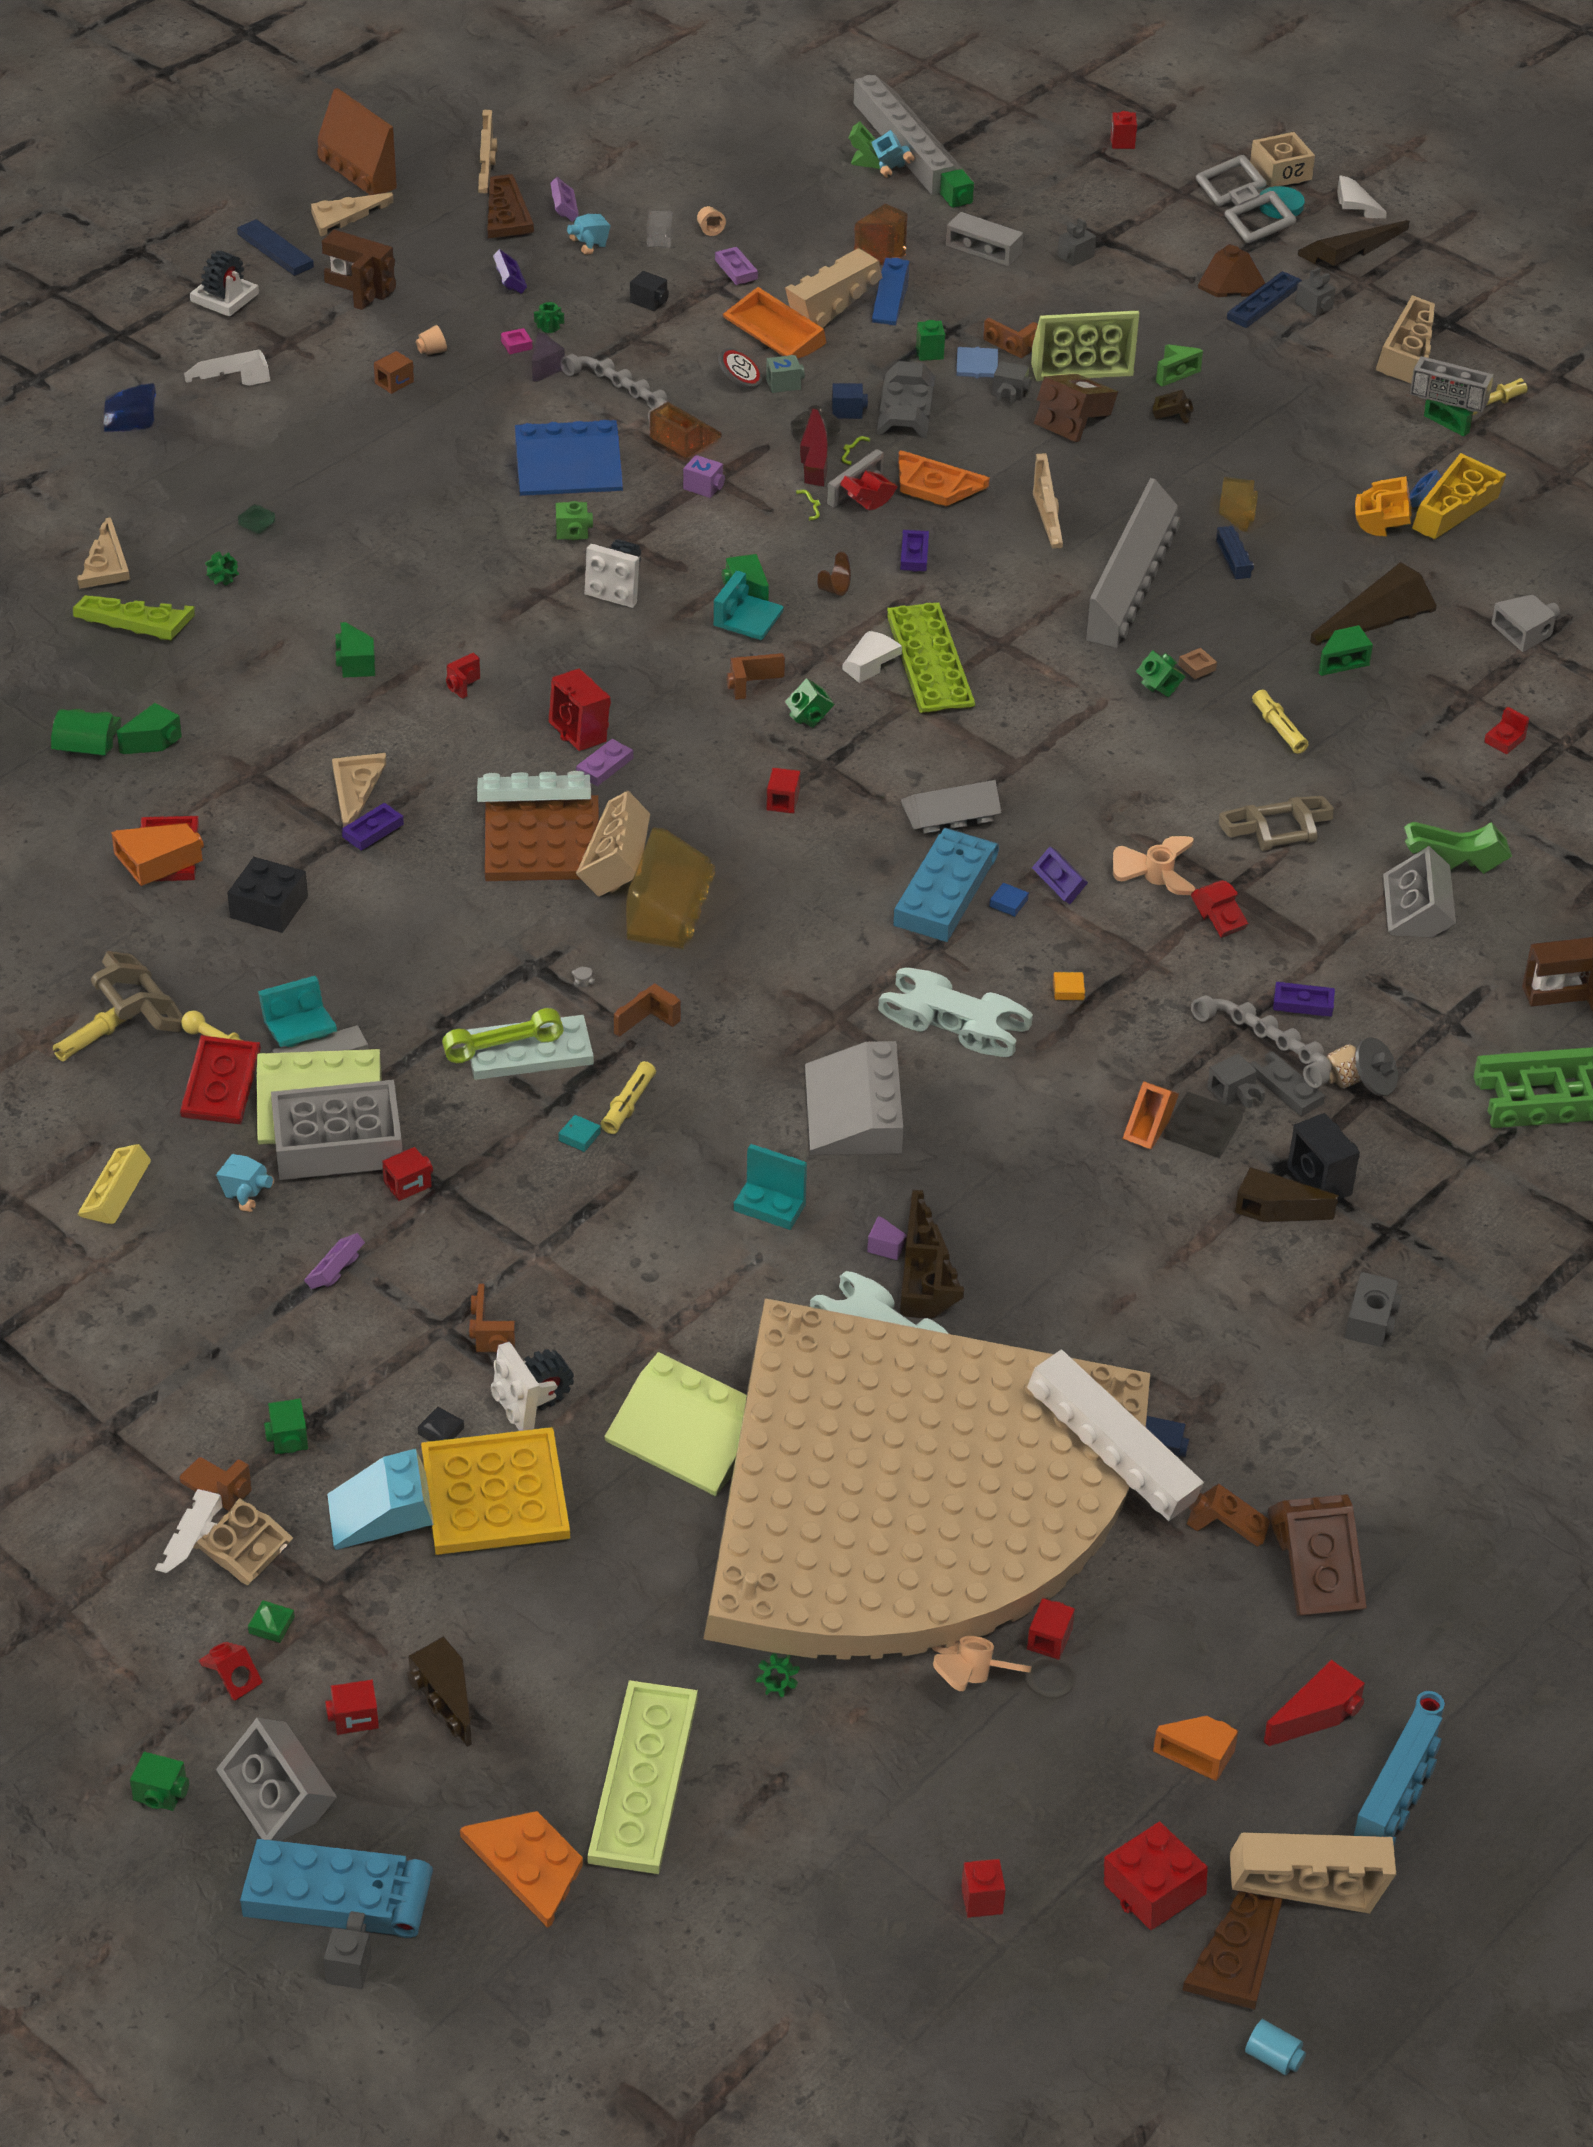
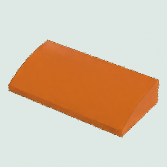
M759 287L723 313L725 319L782 356L796 355L797 359L802 358L827 343L822 327Z

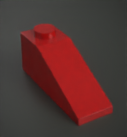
M1331 1659L1267 1721L1264 1743L1272 1746L1340 1725L1349 1715L1355 1716L1364 1704L1362 1695L1365 1683Z

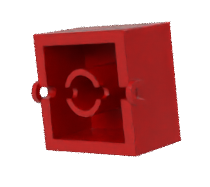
M580 668L552 677L549 723L561 733V740L569 741L578 751L607 742L609 708L611 706V699L608 693L603 691Z
M1160 1821L1104 1857V1885L1120 1900V1905L1124 1912H1132L1151 1931L1207 1894L1208 1866Z

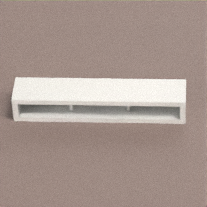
M1062 1349L1034 1368L1027 1386L1034 1397L1042 1401L1061 1422L1065 1423L1075 1432L1084 1444L1088 1445L1103 1459L1106 1465L1112 1467L1132 1489L1145 1498L1155 1511L1170 1521L1196 1501L1204 1482Z

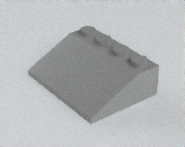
M896 1041L864 1042L805 1064L810 1155L902 1153L903 1117Z
M394 1080L271 1092L279 1180L382 1170L383 1160L403 1152Z

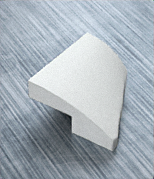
M1339 175L1337 193L1342 209L1363 210L1365 218H1386V211L1356 181Z
M869 631L865 633L845 660L842 669L857 682L861 683L879 674L882 663L901 655L902 645L884 634Z

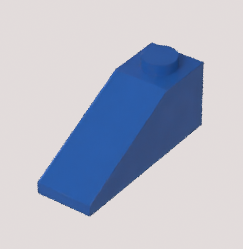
M886 258L881 271L883 278L879 281L872 322L896 325L908 288L909 261L900 258Z

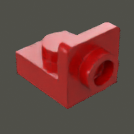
M474 652L447 664V687L462 699L468 696L467 685L480 679V658Z
M1506 707L1503 710L1501 722L1486 733L1484 743L1508 754L1526 739L1529 718L1510 707Z

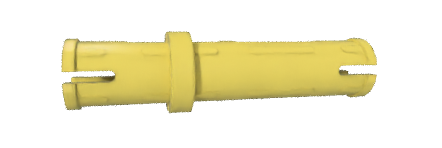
M1266 690L1257 691L1252 697V702L1263 713V719L1274 726L1294 753L1304 752L1309 742L1284 714V708L1279 703H1275Z
M115 1007L105 1013L100 1012L95 1015L93 1021L59 1043L54 1044L53 1051L60 1049L54 1054L60 1061H66L69 1057L101 1036L112 1034L115 1031V1027L126 1020L119 1019L114 1012Z
M640 1062L620 1095L613 1098L610 1103V1110L600 1123L605 1132L616 1134L624 1120L633 1114L634 1105L656 1074V1069L651 1063ZM636 1083H637L638 1086H637V1088L635 1089V1091L633 1092L632 1089L634 1088V1086H635ZM624 1103L625 1106H624V1108L622 1109V1111L620 1112L619 1109H620V1107L622 1106V1104Z

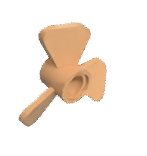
M1189 836L1169 837L1163 841L1162 845L1150 847L1147 855L1125 846H1118L1113 852V876L1117 881L1122 882L1145 874V878L1152 884H1166L1167 889L1174 894L1191 895L1195 887L1174 872L1175 858L1193 845L1194 839Z
M965 1636L955 1641L954 1646L945 1648V1645L932 1647V1650L941 1653L934 1656L933 1666L935 1670L958 1691H964L968 1682L983 1683L987 1681L990 1666L1028 1673L1031 1672L1032 1668L1031 1666L992 1660L994 1645L982 1637Z

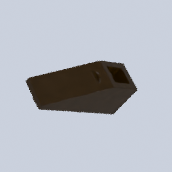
M1250 1167L1238 1190L1235 1213L1261 1222L1334 1220L1339 1195Z
M443 1636L408 1656L410 1671L407 1672V1677L415 1690H421L424 1693L430 1709L435 1714L440 1713L451 1735L455 1738L459 1736L468 1747L472 1745L463 1659Z

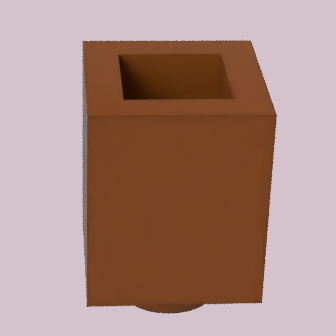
M395 351L374 362L375 384L392 394L413 383V361Z

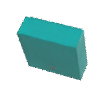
M574 1114L558 1133L559 1141L585 1152L600 1135L601 1125Z

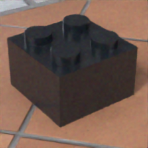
M253 856L227 892L230 918L283 933L308 898L306 871Z
M1322 1113L1294 1125L1287 1168L1300 1183L1339 1195L1338 1200H1341L1353 1194L1360 1152L1356 1144L1343 1134L1339 1125L1333 1122L1326 1113Z

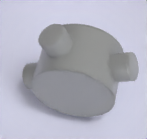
M579 967L573 970L571 974L574 976V985L579 987L593 985L595 979L592 978L593 970L588 967Z

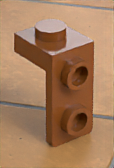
M987 318L984 321L983 338L985 341L1019 358H1023L1032 352L1038 324L1032 322L1017 332L991 318Z
M784 654L730 658V673H727L728 689H733L735 700L746 699V681L783 678L785 675Z
M654 983L645 991H641L625 1006L617 1009L614 1013V1034L618 1037L622 1036L649 1014H653L671 1027H674L681 1021V1000L673 993H669Z
M478 1284L477 1295L471 1296V1315H476V1319H470L469 1326L470 1339H476V1352L497 1353L498 1345L510 1342L515 1348V1321H485V1284Z
M199 1457L179 1477L180 1483L195 1492L197 1489L220 1494L222 1507L228 1511L231 1510L239 1498L243 1500L252 1491L249 1465L239 1459L227 1471H224L204 1458Z
M1219 1483L1204 1494L1199 1493L1196 1501L1189 1506L1191 1513L1187 1525L1196 1531H1199L1218 1518L1257 1547L1264 1543L1270 1520Z

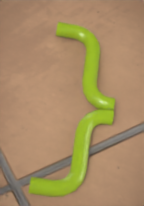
M861 436L851 445L845 444L843 450L846 452L841 458L842 462L851 465V461L845 460L850 453V449L854 448L860 440L869 442L870 438Z
M796 490V494H806L809 501L814 504L813 509L816 515L810 516L809 521L818 519L820 513L817 506L821 505L819 500H814L807 490Z

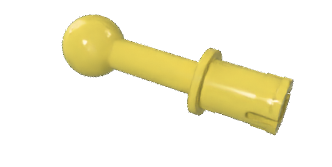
M1519 378L1506 385H1497V391L1490 393L1487 405L1499 400L1505 404L1508 403L1509 399L1527 393L1526 383L1521 384L1524 380Z
M188 1011L182 1017V1028L189 1034L201 1033L204 1036L242 1040L235 1032L227 1035L207 1024L204 1016L198 1011Z

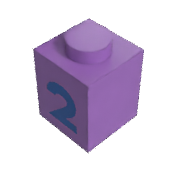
M695 455L683 468L684 490L711 498L724 485L725 476L723 475L722 463Z

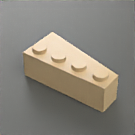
M858 248L835 260L833 266H824L819 269V273L815 276L810 277L807 275L800 279V284L796 286L791 284L785 287L789 306L823 328L883 277L879 260Z
M1413 295L1411 296L1382 347L1376 371L1412 383L1413 371L1420 357L1429 358L1434 303Z
M629 791L607 802L576 872L579 878L598 897L608 892L613 893L621 885L640 876L650 813Z
M1241 1833L1230 1851L1232 1890L1369 1914L1396 1876L1393 1837Z

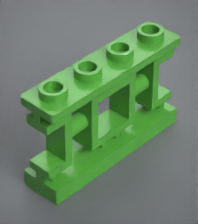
M1593 1047L1482 1055L1477 1057L1473 1076L1476 1085H1479L1480 1090L1495 1089L1498 1097L1490 1098L1488 1106L1492 1128L1593 1121V1088L1590 1083L1593 1081ZM1572 1078H1575V1080H1576V1081H1573V1082H1566V1081H1565V1079H1572ZM1506 1083H1517L1518 1086H1507ZM1553 1084L1556 1090V1094L1534 1095L1531 1086ZM1581 1093V1096L1571 1097V1094ZM1522 1097L1523 1101H1512L1511 1098Z

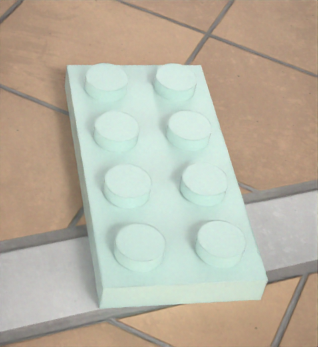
M571 771L567 775L556 776L555 772H541L539 776H528V773L518 772L512 773L511 777H500V774L487 773L483 777L478 778L477 784L478 802L591 799L590 775H584L582 771Z
M584 1015L561 1017L564 1027L563 1034L552 1042H540L535 1037L476 1050L474 1056L470 1059L474 1080L593 1065V1052ZM519 1023L468 1029L467 1031L472 1035ZM546 1023L540 1028H547L554 1023Z

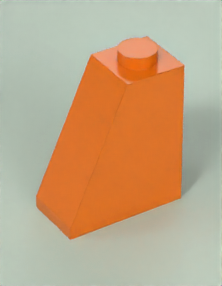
M187 823L111 832L114 854L140 886L203 861L201 850L204 848L203 840L198 832L194 833Z

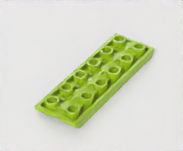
M940 603L887 608L888 621L894 639L902 645V654L900 656L919 712H933L946 708L975 707L973 695Z

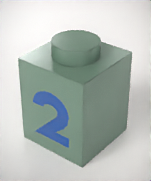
M796 355L766 358V380L772 393L801 390V379L805 378L803 364H799Z

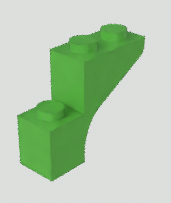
M1411 822L1404 826L1407 834L1405 843L1413 854L1430 846L1450 865V870L1467 861L1471 867L1476 866L1484 874L1512 857L1506 837L1492 822L1478 830L1466 833H1457L1418 822Z

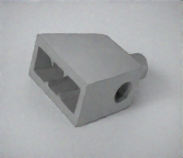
M1534 595L1495 603L1492 625L1518 649L1524 652L1552 635L1555 618L1560 616V609L1554 602L1545 605Z

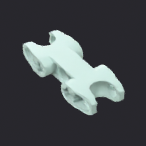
M914 968L899 969L896 973L895 985L905 994L888 992L882 994L879 998L878 1010L903 1027L921 1032L925 1031L929 1025L951 1031L959 1034V1041L964 1047L981 1054L999 1057L1012 1056L1016 1051V1039L1005 1030L1023 1032L1029 1030L1032 1025L1033 1014L1008 997L990 992L984 994L980 1000L952 990V984L946 977L928 970ZM904 977L911 978L916 985L906 982ZM887 1002H890L900 1007L901 1010H894L890 1008ZM1010 1014L1021 1016L1024 1022L1012 1018ZM996 1040L1003 1041L1007 1044L1008 1048L1001 1047L997 1044Z
M845 1271L840 1275L839 1287L847 1299L834 1300L825 1295H816L810 1300V1307L948 1334L943 1327L928 1318H924L915 1325L893 1310L895 1305L894 1299L888 1290L874 1280L854 1272Z

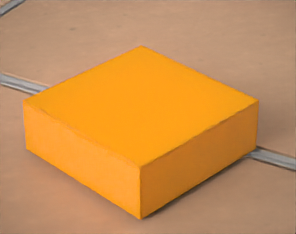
M1054 972L1055 1000H1084L1083 972Z

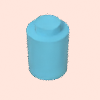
M1264 2019L1260 2020L1256 2025L1245 2048V2053L1284 2075H1287L1290 2070L1297 2072L1306 2056V2052L1302 2050L1303 2041Z

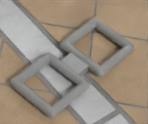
M1239 155L1196 175L1197 182L1217 206L1220 207L1230 202L1236 205L1225 211V217L1248 244L1296 223V217L1274 191H1269L1262 195L1258 193L1257 190L1266 186V180L1245 155ZM1241 165L1254 182L1243 185L1221 196L1208 179ZM1271 202L1284 219L1250 233L1237 216Z

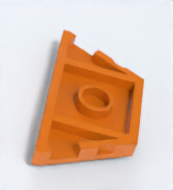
M899 451L900 492L931 501L938 505L948 506L989 487L990 477L909 452Z
M538 1811L462 1827L460 1829L462 1840L547 1928L550 1927L555 1920L554 1914L561 1901H565L570 1891L571 1882L577 1878L583 1866V1857Z

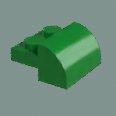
M59 709L52 727L51 749L106 755L113 748V736L121 728V717H115L109 712L91 713L85 712L82 709Z

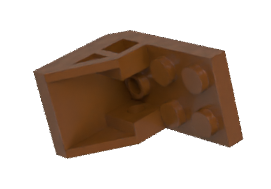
M1349 1495L1284 1500L1269 1507L1270 1524L1282 1551L1289 1550L1297 1616L1366 1609L1354 1510Z

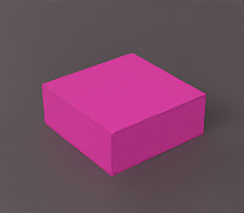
M524 328L501 333V342L509 354L533 349L532 340Z

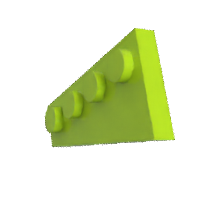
M87 595L73 607V617L84 619L87 622L106 624L112 628L131 630L137 634L156 636L162 640H172L195 616L194 606H185L184 610L172 609V604L160 603V607L145 606V601L136 600L120 604V599Z

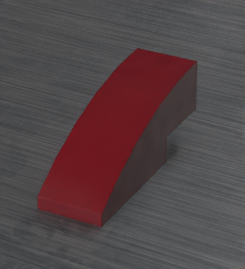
M812 409L800 444L801 463L804 464V483L824 487L828 469L827 436L818 410Z

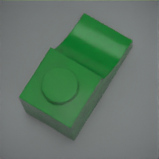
M1426 399L1424 416L1464 437L1470 433L1473 412L1465 408L1449 406L1438 401Z

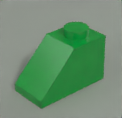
M757 554L726 558V569H722L724 585L727 584L736 571L746 573V585L749 587L747 595L769 601V585Z
M1359 625L1334 631L1321 653L1320 676L1370 666L1373 644Z
M153 703L117 730L119 752L122 754L164 751L182 737L180 716L156 703Z

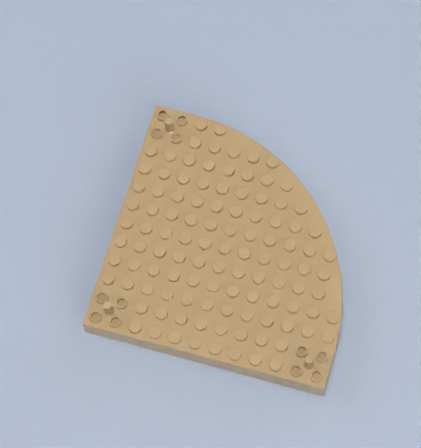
M765 1298L703 1639L772 1653L816 1659L818 1655H836V1659L850 1660L851 1656L870 1655V1659L883 1658V1654L902 1653V1656H909L927 1652V1648L945 1645V1648L954 1646L955 1641L965 1636L981 1637L995 1631L996 1626L1009 1620L1012 1622L1031 1612L1033 1607L1041 1602L1042 1598L1049 1600L1055 1596L1073 1575L1079 1574L1083 1570L1086 1562L1103 1545L1109 1531L1114 1526L1123 1508L1130 1486L1112 1467L1106 1465L1093 1449L1084 1444L1075 1432L1065 1423L1061 1422L1042 1401L1036 1399L1027 1388L1034 1368L1054 1354ZM1072 1358L1146 1427L1150 1373Z

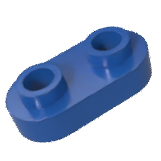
M1438 470L1431 471L1422 477L1409 493L1412 507L1419 506L1442 477Z

